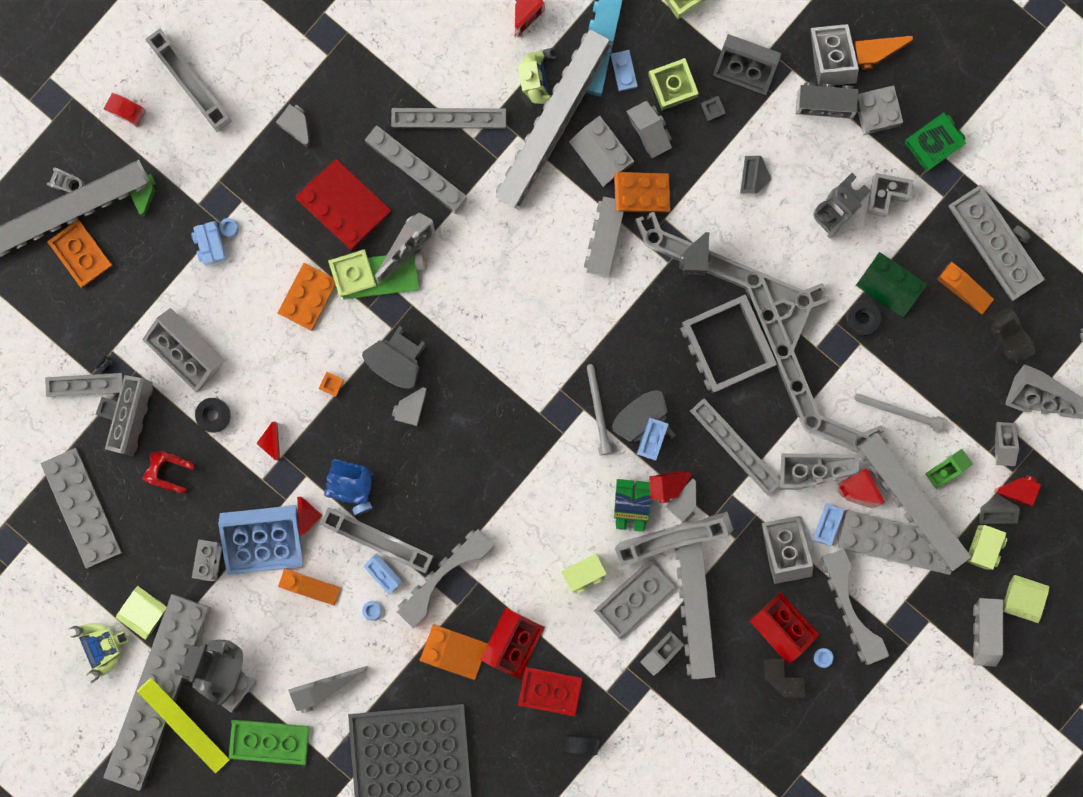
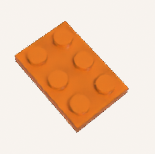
M614 173L616 211L670 212L669 174Z
M79 219L47 241L80 288H83L113 266Z
M303 263L277 314L312 331L336 286L334 278Z

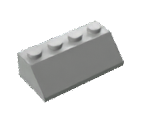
M169 308L156 318L142 339L195 392H198L225 362L172 308Z
M124 375L105 447L106 450L134 456L138 448V437L143 429V418L148 410V399L153 391V382L143 378Z

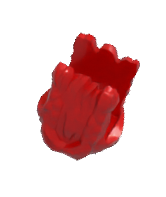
M165 451L153 452L150 456V468L146 470L142 479L148 484L156 485L161 489L186 493V488L158 479L157 475L165 461L192 471L194 470L193 463Z

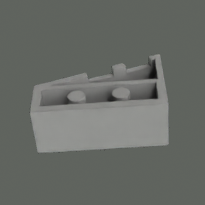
M979 598L977 604H974L973 616H976L973 625V634H975L973 665L996 667L1003 656V600Z

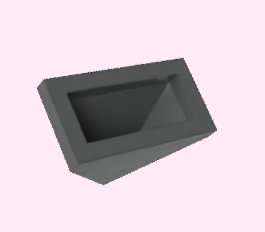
M745 156L740 193L757 194L771 180V176L762 156Z
M997 494L980 508L979 524H1018L1020 508Z

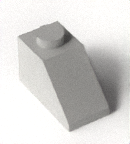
M289 104L276 123L308 148L310 146L307 118L304 115L305 111L297 105L293 107Z
M422 387L400 400L399 404L395 405L392 416H395L394 420L418 427L427 389Z
M997 422L995 435L996 465L1016 466L1019 452L1016 423Z
M694 479L684 487L678 498H673L665 506L681 522L684 520L689 522L695 515L693 511L696 509V481Z
M670 631L642 659L641 664L654 676L674 657L684 644Z

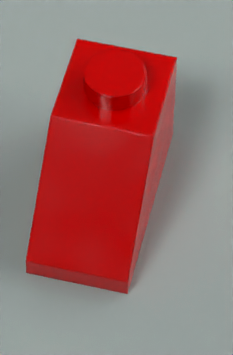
M114 93L111 94L103 109L135 127H138L146 112L142 106Z
M677 471L649 476L651 499L659 500V503H669L670 499L678 498L690 479L691 472Z
M1026 476V478L1022 477L995 488L994 493L1030 507L1035 502L1041 484L1036 483L1037 479Z

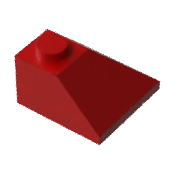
M515 0L517 2L515 4V35L517 37L545 11V3L542 0Z
M867 468L860 471L859 474L852 475L837 483L840 495L843 498L845 497L847 501L869 508L885 503Z

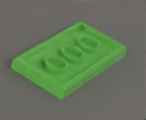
M414 254L380 285L377 283L375 275L386 256L369 257L368 261L376 287L344 296L343 300L419 291Z
M232 720L229 759L306 765L310 726Z

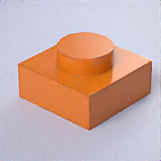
M326 371L318 389L337 397L344 379Z

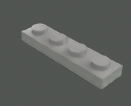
M123 373L45 377L46 397L120 393Z

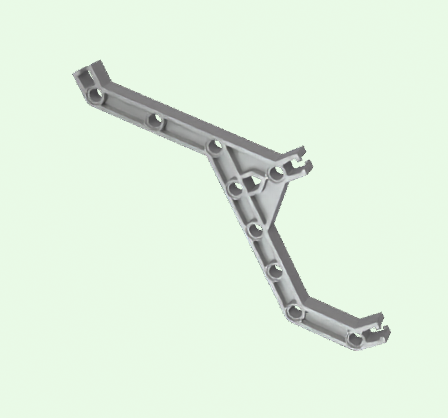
M654 212L647 216V220L651 219L654 229L646 231L642 225L643 216L636 219L635 222L644 244L649 249L680 261L681 255H684L685 250L693 244L662 231ZM656 234L659 237V241L651 243L648 240L649 235ZM709 250L707 273L746 289L802 428L811 434L856 453L859 451L857 448L859 438L866 440L870 434L876 431L883 433L882 425L866 432H860L820 415L796 358L794 349L811 309L830 301L828 296H823V300L813 302L810 295L817 290L824 291L823 283L802 290ZM750 276L757 277L758 284L751 285L748 282V278ZM800 297L807 298V306L803 307L799 304L798 300ZM785 305L790 309L786 315L780 317L776 307ZM763 312H771L773 319L766 321L763 318ZM778 347H785L787 355L780 356L777 352ZM793 382H799L802 385L800 392H795L792 389ZM809 417L815 418L817 422L813 428L807 425ZM882 438L886 444L889 443L887 438Z

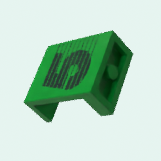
M945 113L939 115L905 140V144L926 172L933 169L934 166L966 144L964 134L960 130H956L953 126L955 124L953 119L949 115L946 116Z

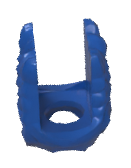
M333 459L331 461L332 467L326 478L328 483H326L327 489L324 490V496L335 498L342 502L366 503L369 500L368 496L371 491L374 474L365 466Z

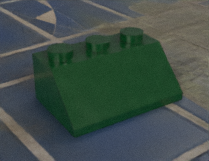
M879 252L855 286L903 318L927 284Z

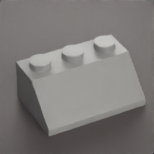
M600 116L586 125L569 141L603 187L614 180V173L624 172L634 165L632 157Z

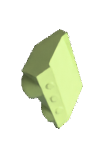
M1014 575L1005 596L1003 612L1039 623L1048 596L1049 586Z
M137 586L118 612L116 618L146 640L163 618L167 607Z

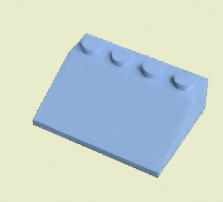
M296 505L220 513L218 525L227 575L303 567Z

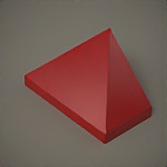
M274 421L270 423L256 444L276 461H280L278 422Z
M297 497L299 535L304 536L323 515L303 497Z

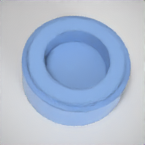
M226 218L220 222L219 231L224 237L232 238L238 233L239 226L235 220Z
M370 502L355 506L352 510L355 516H360L371 511L373 508Z
M369 601L363 606L362 613L367 620H376L381 616L382 608L379 603Z
M826 648L818 649L814 654V662L819 667H829L833 662V654Z

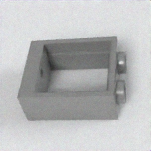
M198 539L192 578L217 581L222 543Z

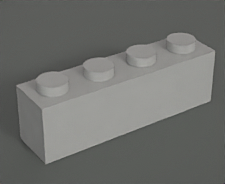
M603 197V201L598 202L596 212L600 214L598 220L594 219L592 230L596 232L594 238H590L588 249H591L590 257L586 256L584 268H587L586 273L609 278L624 211H616L615 199Z

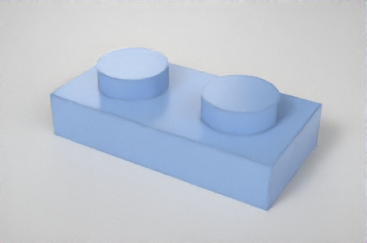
M630 51L612 53L610 56L618 91L637 88Z
M649 417L637 454L656 461L668 424Z
M826 503L813 540L832 546L844 510Z
M377 553L363 566L388 594L393 592L402 583V580Z

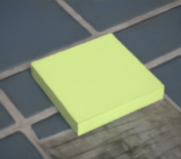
M365 249L328 260L339 297L376 287Z

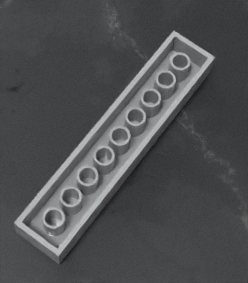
M171 594L103 778L138 791L144 789L167 723L139 695L137 690L147 680L152 678L176 702L184 679L182 676L175 674L174 671L175 669L181 670L188 649L183 646L184 644L197 646L211 607Z

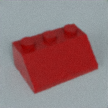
M782 592L777 594L750 620L752 625L787 664L800 656L819 636L817 631Z
M506 608L480 660L520 679L545 627Z

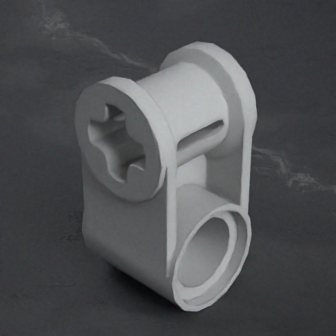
M53 168L52 178L50 182H47V186L66 193L72 192V185L75 182H79V188L85 185L78 177L58 168Z

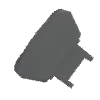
M853 173L840 183L838 187L832 189L826 201L821 202L814 210L813 215L816 222L828 233L827 237L829 239L861 207L862 200L871 192L865 185L858 190L852 188L851 184L857 178ZM830 200L844 212L842 216L828 204ZM823 213H826L828 215V218H825L823 216Z
M399 326L389 342L387 340L383 342L379 340L363 351L362 357L368 367L386 381L403 389H411L412 387L415 388L420 371L417 358L426 345L422 341L417 346L403 337L402 333L404 330Z
M658 390L650 391L626 406L615 418L612 425L613 432L628 442L633 440L634 442L639 441L641 443L649 417L666 423L664 420L667 418L665 414L668 410L662 392ZM668 426L665 435L668 434L670 438H673L676 435Z
M221 639L209 641L208 645L202 644L201 647L184 644L183 647L188 649L182 669H175L174 673L182 676L184 680L192 682V687L216 705H223L232 694L240 675L243 663L242 649L229 640Z

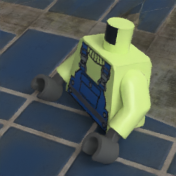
M555 48L528 53L524 56L523 64L518 65L522 91L533 103L545 104L548 99H551L548 92L543 59H555L556 56L553 57L550 53Z
M90 623L72 626L68 629L76 631L75 635L70 636L71 638L79 637L92 668L86 676L89 674L95 676V679L90 681L91 683H94L99 677L114 669L119 661V655L122 654L120 645L129 642L125 631L115 635L112 628L108 629L102 624Z

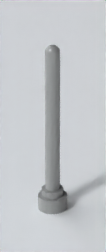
M589 364L587 372L601 441L598 448L599 456L614 453V448L611 442H608L594 365Z
M856 394L854 397L858 402L930 425L933 431L939 433L945 421V418L939 416L937 418H930L861 394Z

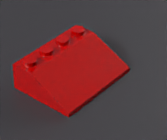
M337 159L295 197L302 206L352 252L392 211Z

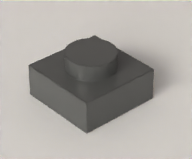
M719 96L700 104L708 122L726 114Z
M101 397L95 415L113 420L117 401Z

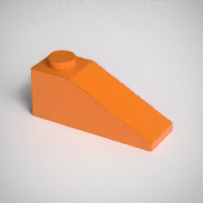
M913 36L855 41L853 46L858 67H861V70L872 69V66L877 65L909 45L913 40Z
M953 262L949 263L937 278L939 282L980 314H983L994 300L966 272Z
M289 569L283 570L278 585L279 588L334 606L341 588Z

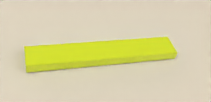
M152 678L147 680L137 690L139 695L214 773H217L229 761L227 756Z

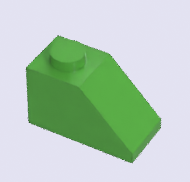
M146 171L145 173L149 179L145 184L146 187L137 192L135 189L129 191L142 217L147 215L155 193L153 185L156 184L152 174L148 175Z
M960 449L925 474L937 489L963 473L973 463L964 450Z

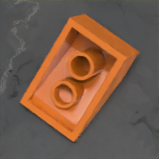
M433 624L420 661L475 680L482 662L480 659L488 643Z

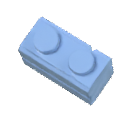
M216 221L193 227L194 232L191 234L194 244L198 243L199 251H197L199 262L203 261V264L207 266L227 260Z

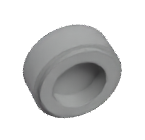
M417 251L414 254L416 268L418 271L425 270L423 251Z

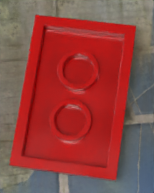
M525 667L518 705L575 716L582 678Z

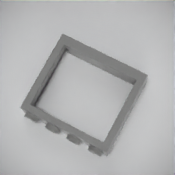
M746 294L682 322L683 327L680 328L684 338L688 337L690 353L692 356L696 355L699 373H704L706 380H703L707 390H711L712 393L777 365ZM740 304L765 360V364L716 384L691 325Z

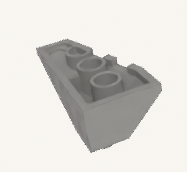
M417 213L415 216L412 215L407 219L406 224L375 275L379 285L436 235L433 221L430 218Z
M1024 364L1014 377L1006 400L1007 406L1022 412L1035 410L1041 411V414L1046 415L1048 412L1059 413L1062 417L1083 419V397L1044 372Z
M781 453L780 490H801L859 474V455Z
M366 666L289 689L288 691L296 711L301 710L302 713L313 711V706H316L366 671Z

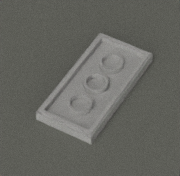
M649 559L603 601L594 612L620 639L668 596L676 586Z

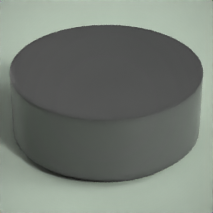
M1018 225L1012 230L1017 239L1023 243H1027L1031 239L1029 233Z

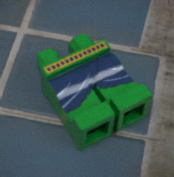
M617 479L614 507L616 529L626 530L627 520L635 521L634 531L644 532L646 522L649 521L651 506L650 482L636 481L634 500H632L634 481Z

